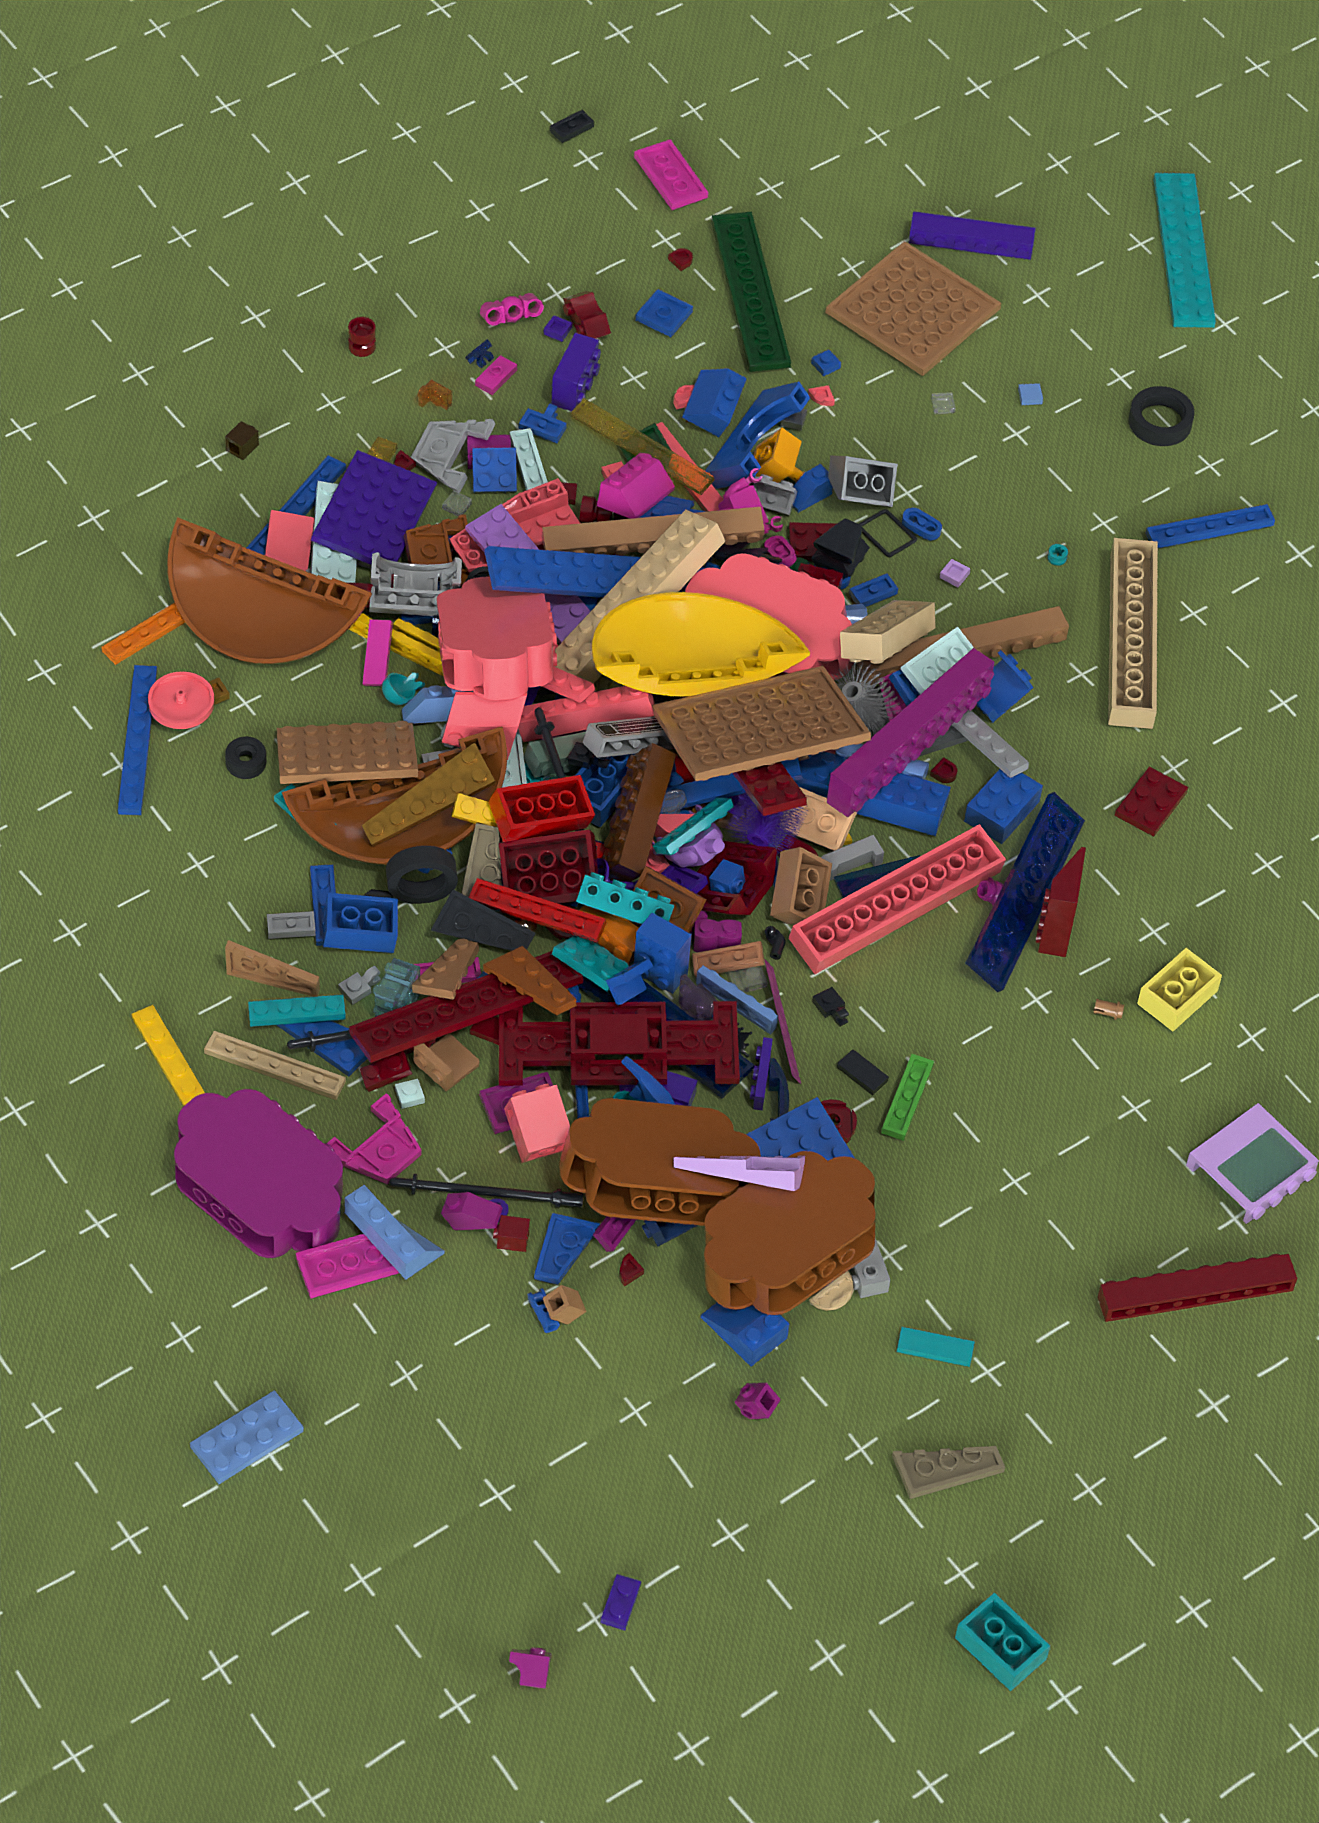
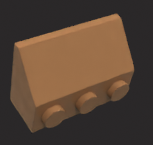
M801 847L781 851L770 916L786 924L795 925L825 909L832 863Z

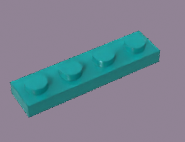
M716 798L653 845L656 854L670 856L677 853L679 847L693 841L695 835L709 829L712 826L711 823L728 814L727 811L734 807L731 798Z
M344 995L248 1002L250 1027L346 1019Z

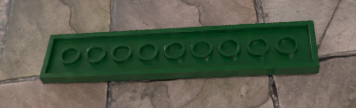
M752 211L712 215L711 223L749 372L791 368V359Z

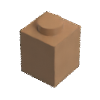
M560 1285L543 1297L550 1318L568 1325L586 1312L579 1292L566 1286Z

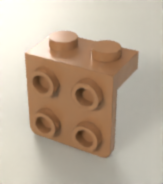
M450 1034L445 1035L430 1048L424 1043L414 1046V1063L446 1092L479 1067L480 1064L479 1059Z

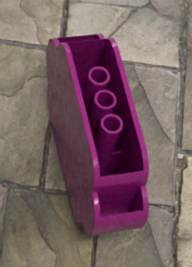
M252 1089L236 1091L228 1098L215 1093L200 1094L191 1099L180 1110L177 1120L179 1141L174 1150L177 1187L252 1252L264 1258H276L284 1255L291 1248L300 1252L332 1243L336 1239L340 1231L343 1164L334 1149L329 1144L321 1142L311 1129L304 1128L294 1115H288L282 1110L277 1101L270 1100L263 1093Z

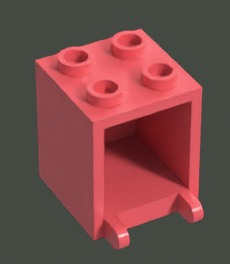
M549 1084L537 1086L535 1088L536 1091L529 1093L526 1090L518 1091L512 1094L513 1097L509 1099L504 1108L521 1163L563 1151L570 1124L557 1085L549 1086Z

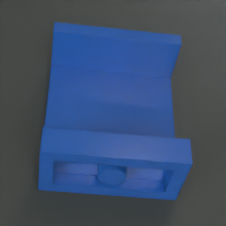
M1001 650L998 654L1002 660L993 668L994 676L990 684L991 691L986 698H981L976 704L992 723L1033 689L1029 682L1032 679L1025 669L1019 670L1016 667L1018 662L1010 653L1006 656Z

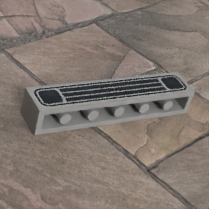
M655 716L589 723L582 742L597 758L635 754L652 743L667 750L675 749Z

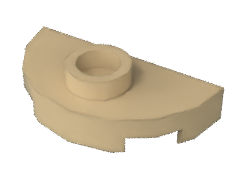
M849 1271L842 1274L810 1298V1303L817 1309L826 1311L836 1310L844 1306L851 1299L854 1291L853 1279Z

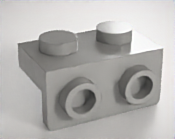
M761 474L760 477L763 476L761 481L753 485L763 508L790 516L797 495V490L793 488L794 484L781 480V483L772 481V477Z

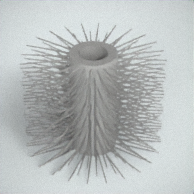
M852 667V682L850 677L848 681L843 677L847 684L839 688H842V693L863 723L868 725V730L870 725L872 727L874 724L875 728L879 731L875 723L882 721L881 717H886L885 719L890 717L882 716L881 714L893 712L881 711L888 708H896L895 705L882 707L891 704L889 702H894L895 700L893 698L888 702L882 703L886 701L884 700L885 698H890L891 694L893 696V692L886 697L880 698L882 695H886L884 694L886 691L889 692L888 688L891 689V686L884 688L885 685L887 686V682L881 683L883 685L874 689L877 683L883 681V679L877 680L878 682L875 681L876 684L873 682V685H870L879 674L874 675L875 677L866 683L869 676L876 669L871 670L872 672L868 673L869 676L866 675V679L864 674H862V678L857 682L861 670L859 668L855 682ZM880 688L885 689L882 693L877 694Z

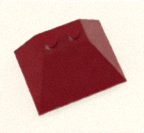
M723 841L725 847L722 852L702 865L697 872L706 876L708 884L697 893L707 899L702 910L725 914L751 915L774 883L777 850L775 847ZM723 859L743 866L745 883L742 890L737 894L711 891L709 877Z

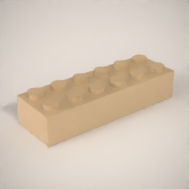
M893 600L840 632L841 658L850 659V662L870 660V663L874 664L883 663L885 659L893 657V654L902 651L904 647L910 646L912 642L918 641L920 637L928 635L930 631L936 628L935 602Z

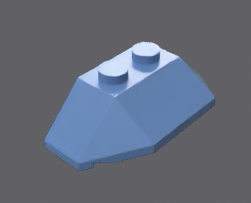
M438 685L422 688L402 708L403 721L413 724L447 721L455 693L474 691H459L448 686L441 687Z

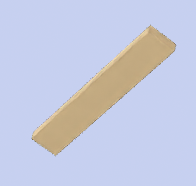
M217 1031L212 1033L204 1048V1054L337 1100L346 1082V1077Z

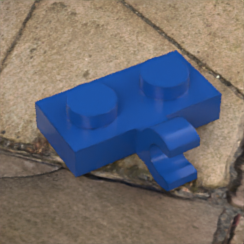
M549 404L544 414L528 408L519 422V429L531 428L532 434L558 443L567 428V423L556 419L558 413H555L558 406Z

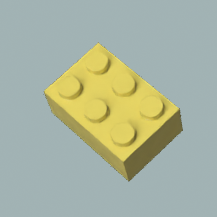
M1185 948L1141 988L1137 1004L1171 1031H1174L1218 991L1222 975L1189 949Z

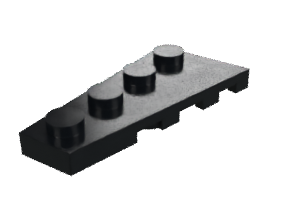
M454 889L451 891L431 929L433 932L510 951L521 946L527 950L536 934Z

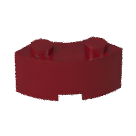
M584 291L563 298L565 303L563 304L564 313L570 317L578 334L595 339L611 334L606 313L598 306L593 292Z

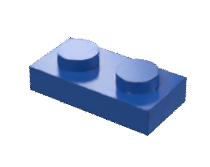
M888 574L849 589V595L856 604H863L865 607L898 594V587Z

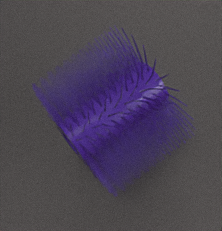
M743 800V803L746 804L741 803V805L748 812L743 811L740 815H744L746 818L742 817L743 820L738 818L737 813L733 817L736 820L739 819L737 823L742 824L738 825L742 828L738 832L743 834L736 833L734 835L747 836L742 838L749 840V843L756 846H773L775 848L778 846L783 848V844L780 842L784 841L781 839L789 841L793 837L790 834L793 831L795 832L794 829L787 827L791 826L788 823L798 827L796 825L800 821L798 817L800 815L804 816L801 813H798L799 815L793 814V812L797 813L793 809L763 816L759 810H756L758 808L751 800L749 801L750 804Z

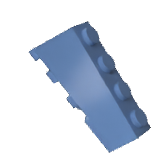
M365 1185L345 1197V1214L405 1280L445 1253L443 1249L397 1220Z

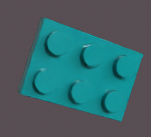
M573 936L556 945L552 952V955L605 991L610 990L606 980L629 967L625 961L609 953L606 948L578 936Z

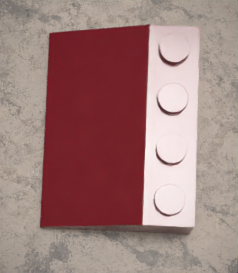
M590 829L499 843L503 886L557 904L576 902L585 874L589 876L591 872L598 874L595 834Z
M1081 847L1053 878L1051 889L1046 888L1035 943H1040L1038 953L1066 957L1078 904L1086 847Z

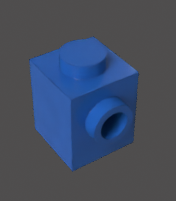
M723 859L709 877L711 891L731 894L739 893L745 883L743 866Z

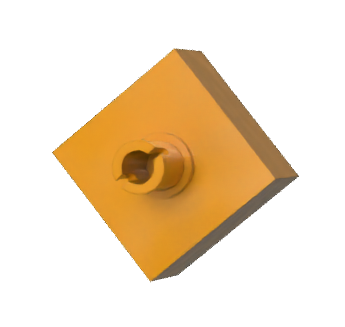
M780 428L757 445L753 456L761 468L756 476L760 477L761 474L772 477V481L777 483L789 477L796 483L805 473L795 466L802 441L784 428Z

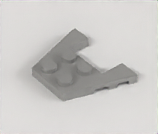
M485 419V422L468 420L465 423H456V421L429 422L411 458L416 461L417 465L459 494L468 478L465 473L451 469L468 435L488 440L496 424L493 419Z

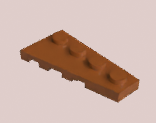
M523 946L483 964L484 972L489 975L493 973L498 976V980L505 985L508 983L513 985L520 994L533 997L535 1003L555 1015L576 1006V998Z

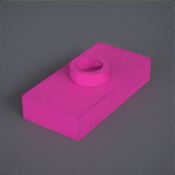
M500 355L475 380V386L493 395L517 371V364Z

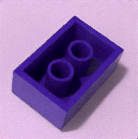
M578 333L574 334L553 375V405L575 413L579 405H583L586 391H590L593 377L597 376L600 370L598 360L601 355V349H598V339Z

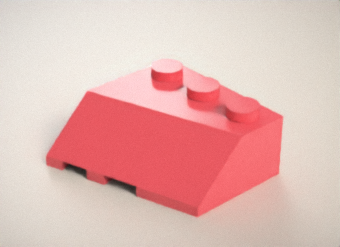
M456 692L445 725L442 743L460 747L458 739L502 726L506 738L508 760L527 693L515 699L487 700L478 697L474 692Z

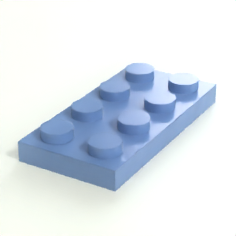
M274 1390L190 1442V1448L217 1483L220 1484L302 1433L303 1426Z

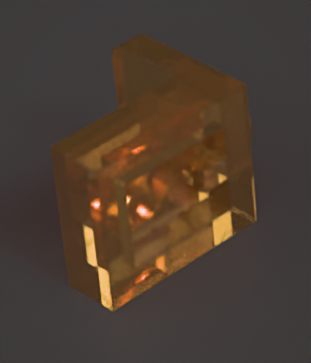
M433 380L423 385L418 392L419 406L422 408L429 401L446 410L452 406V391Z

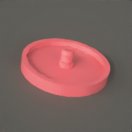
M169 673L159 678L150 688L148 694L149 710L153 718L166 727L173 729L192 728L203 723L211 715L214 709V692L208 681L195 673Z

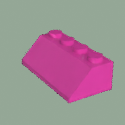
M639 453L601 482L597 506L630 519L639 518L674 491L675 486L660 460L653 458L650 454Z

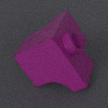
M530 1647V1650L512 1649L509 1662L515 1664L520 1670L519 1685L546 1688L552 1653L538 1647Z

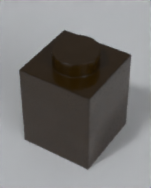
M240 421L225 436L226 451L244 460L259 445L258 430Z

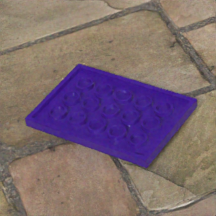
M357 450L316 526L311 541L372 565V554L377 552L384 559L398 562L406 548L404 540L405 531L416 528L436 488L437 482Z

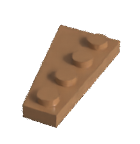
M457 939L411 984L412 992L454 1000L456 989H460L462 985L461 980L468 973V966H472L479 952L478 942Z
M228 940L225 947L227 975L313 997L318 996L320 991L319 976Z

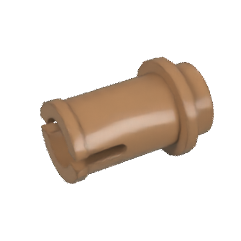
M1096 999L1094 1014L1114 1017V1020H1117V1018L1122 1019L1124 1005L1120 1004L1119 1001L1112 1003Z

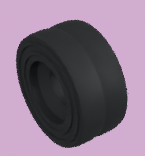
M248 736L239 737L231 741L225 751L228 771L240 779H252L259 776L267 764L266 749L263 743L256 738ZM247 754L252 756V759L243 761L240 757Z

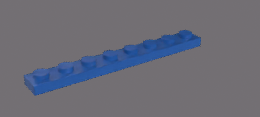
M134 665L118 803V814L142 815L152 724L148 694L157 679V666Z

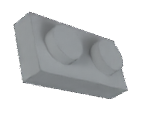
M314 911L267 914L269 939L316 936Z

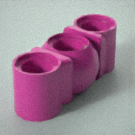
M527 293L518 297L508 296L501 302L499 300L486 302L481 306L480 314L488 324L498 325L506 323V321L517 322L522 317H537L543 312L544 305L534 294ZM535 301L534 307L528 309L529 304ZM515 306V310L508 313L509 308ZM495 310V314L492 317H488L489 312Z

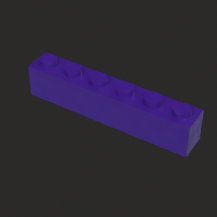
M913 211L909 244L1031 260L1035 228Z

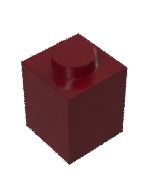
M501 1215L500 1223L497 1224L493 1232V1238L497 1239V1249L526 1252L530 1232V1219Z

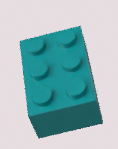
M993 1593L958 1624L955 1639L1010 1691L1047 1660L1050 1645L996 1593Z

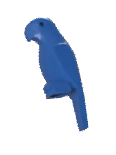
M628 1056L623 1058L621 1063L639 1081L630 1091L629 1095L644 1102L675 1105L671 1094L648 1071L644 1070Z

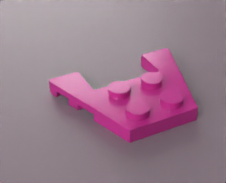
M386 1093L371 1105V1112L386 1123L354 1151H351L336 1137L332 1138L327 1144L334 1149L344 1167L388 1184L391 1178L397 1177L422 1155V1150L408 1126L406 1127L402 1121L399 1111L393 1106L390 1096Z

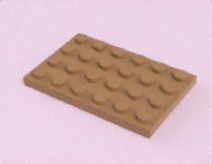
M397 721L393 723L375 722L372 724L352 723L351 725L330 724L328 726L308 725L305 727L285 726L283 728H276L280 784L317 782L324 779L328 782L418 777L413 723Z

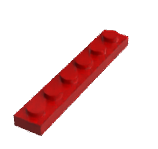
M479 878L476 879L469 898L490 909L596 943L599 942L607 923L605 918Z

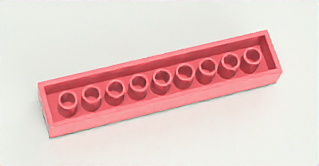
M979 824L793 925L788 939L812 972L817 974L977 886L981 881L997 875L1001 872L1006 858Z

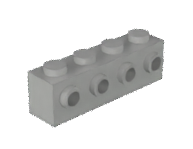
M875 1238L873 1252L850 1269L854 1290L858 1291L860 1298L889 1291L890 1277Z

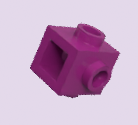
M746 1383L741 1388L735 1404L741 1409L742 1415L748 1419H769L781 1399L767 1383Z

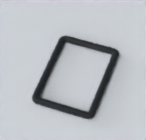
M883 509L860 522L859 525L864 526L886 513L904 530L912 540L889 553L862 527V533L885 556L892 557L916 543L917 537L888 509Z

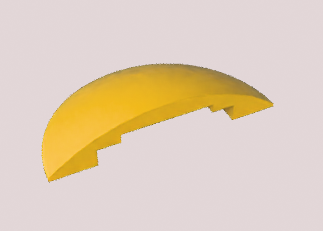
M690 592L658 593L625 602L604 616L598 624L592 639L593 661L600 673L617 683L635 690L667 696H694L767 679L810 656V651L801 639L772 616L754 607L728 598Z

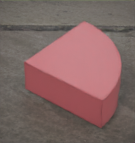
M829 385L808 389V395L814 402L824 406H834L835 400Z

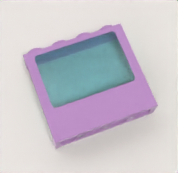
M1258 1103L1190 1152L1186 1166L1192 1172L1199 1167L1204 1169L1246 1210L1243 1221L1247 1224L1252 1219H1259L1270 1206L1275 1207L1286 1194H1293L1305 1180L1308 1182L1313 1179L1317 1174L1316 1168L1319 1160Z

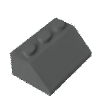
M831 456L828 478L839 500L893 507L898 464L848 456Z

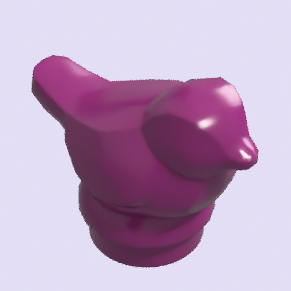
M992 877L979 883L977 888L979 898L989 901L992 905H1003L1006 908H1013L1016 898L1009 893L1004 884L995 881Z

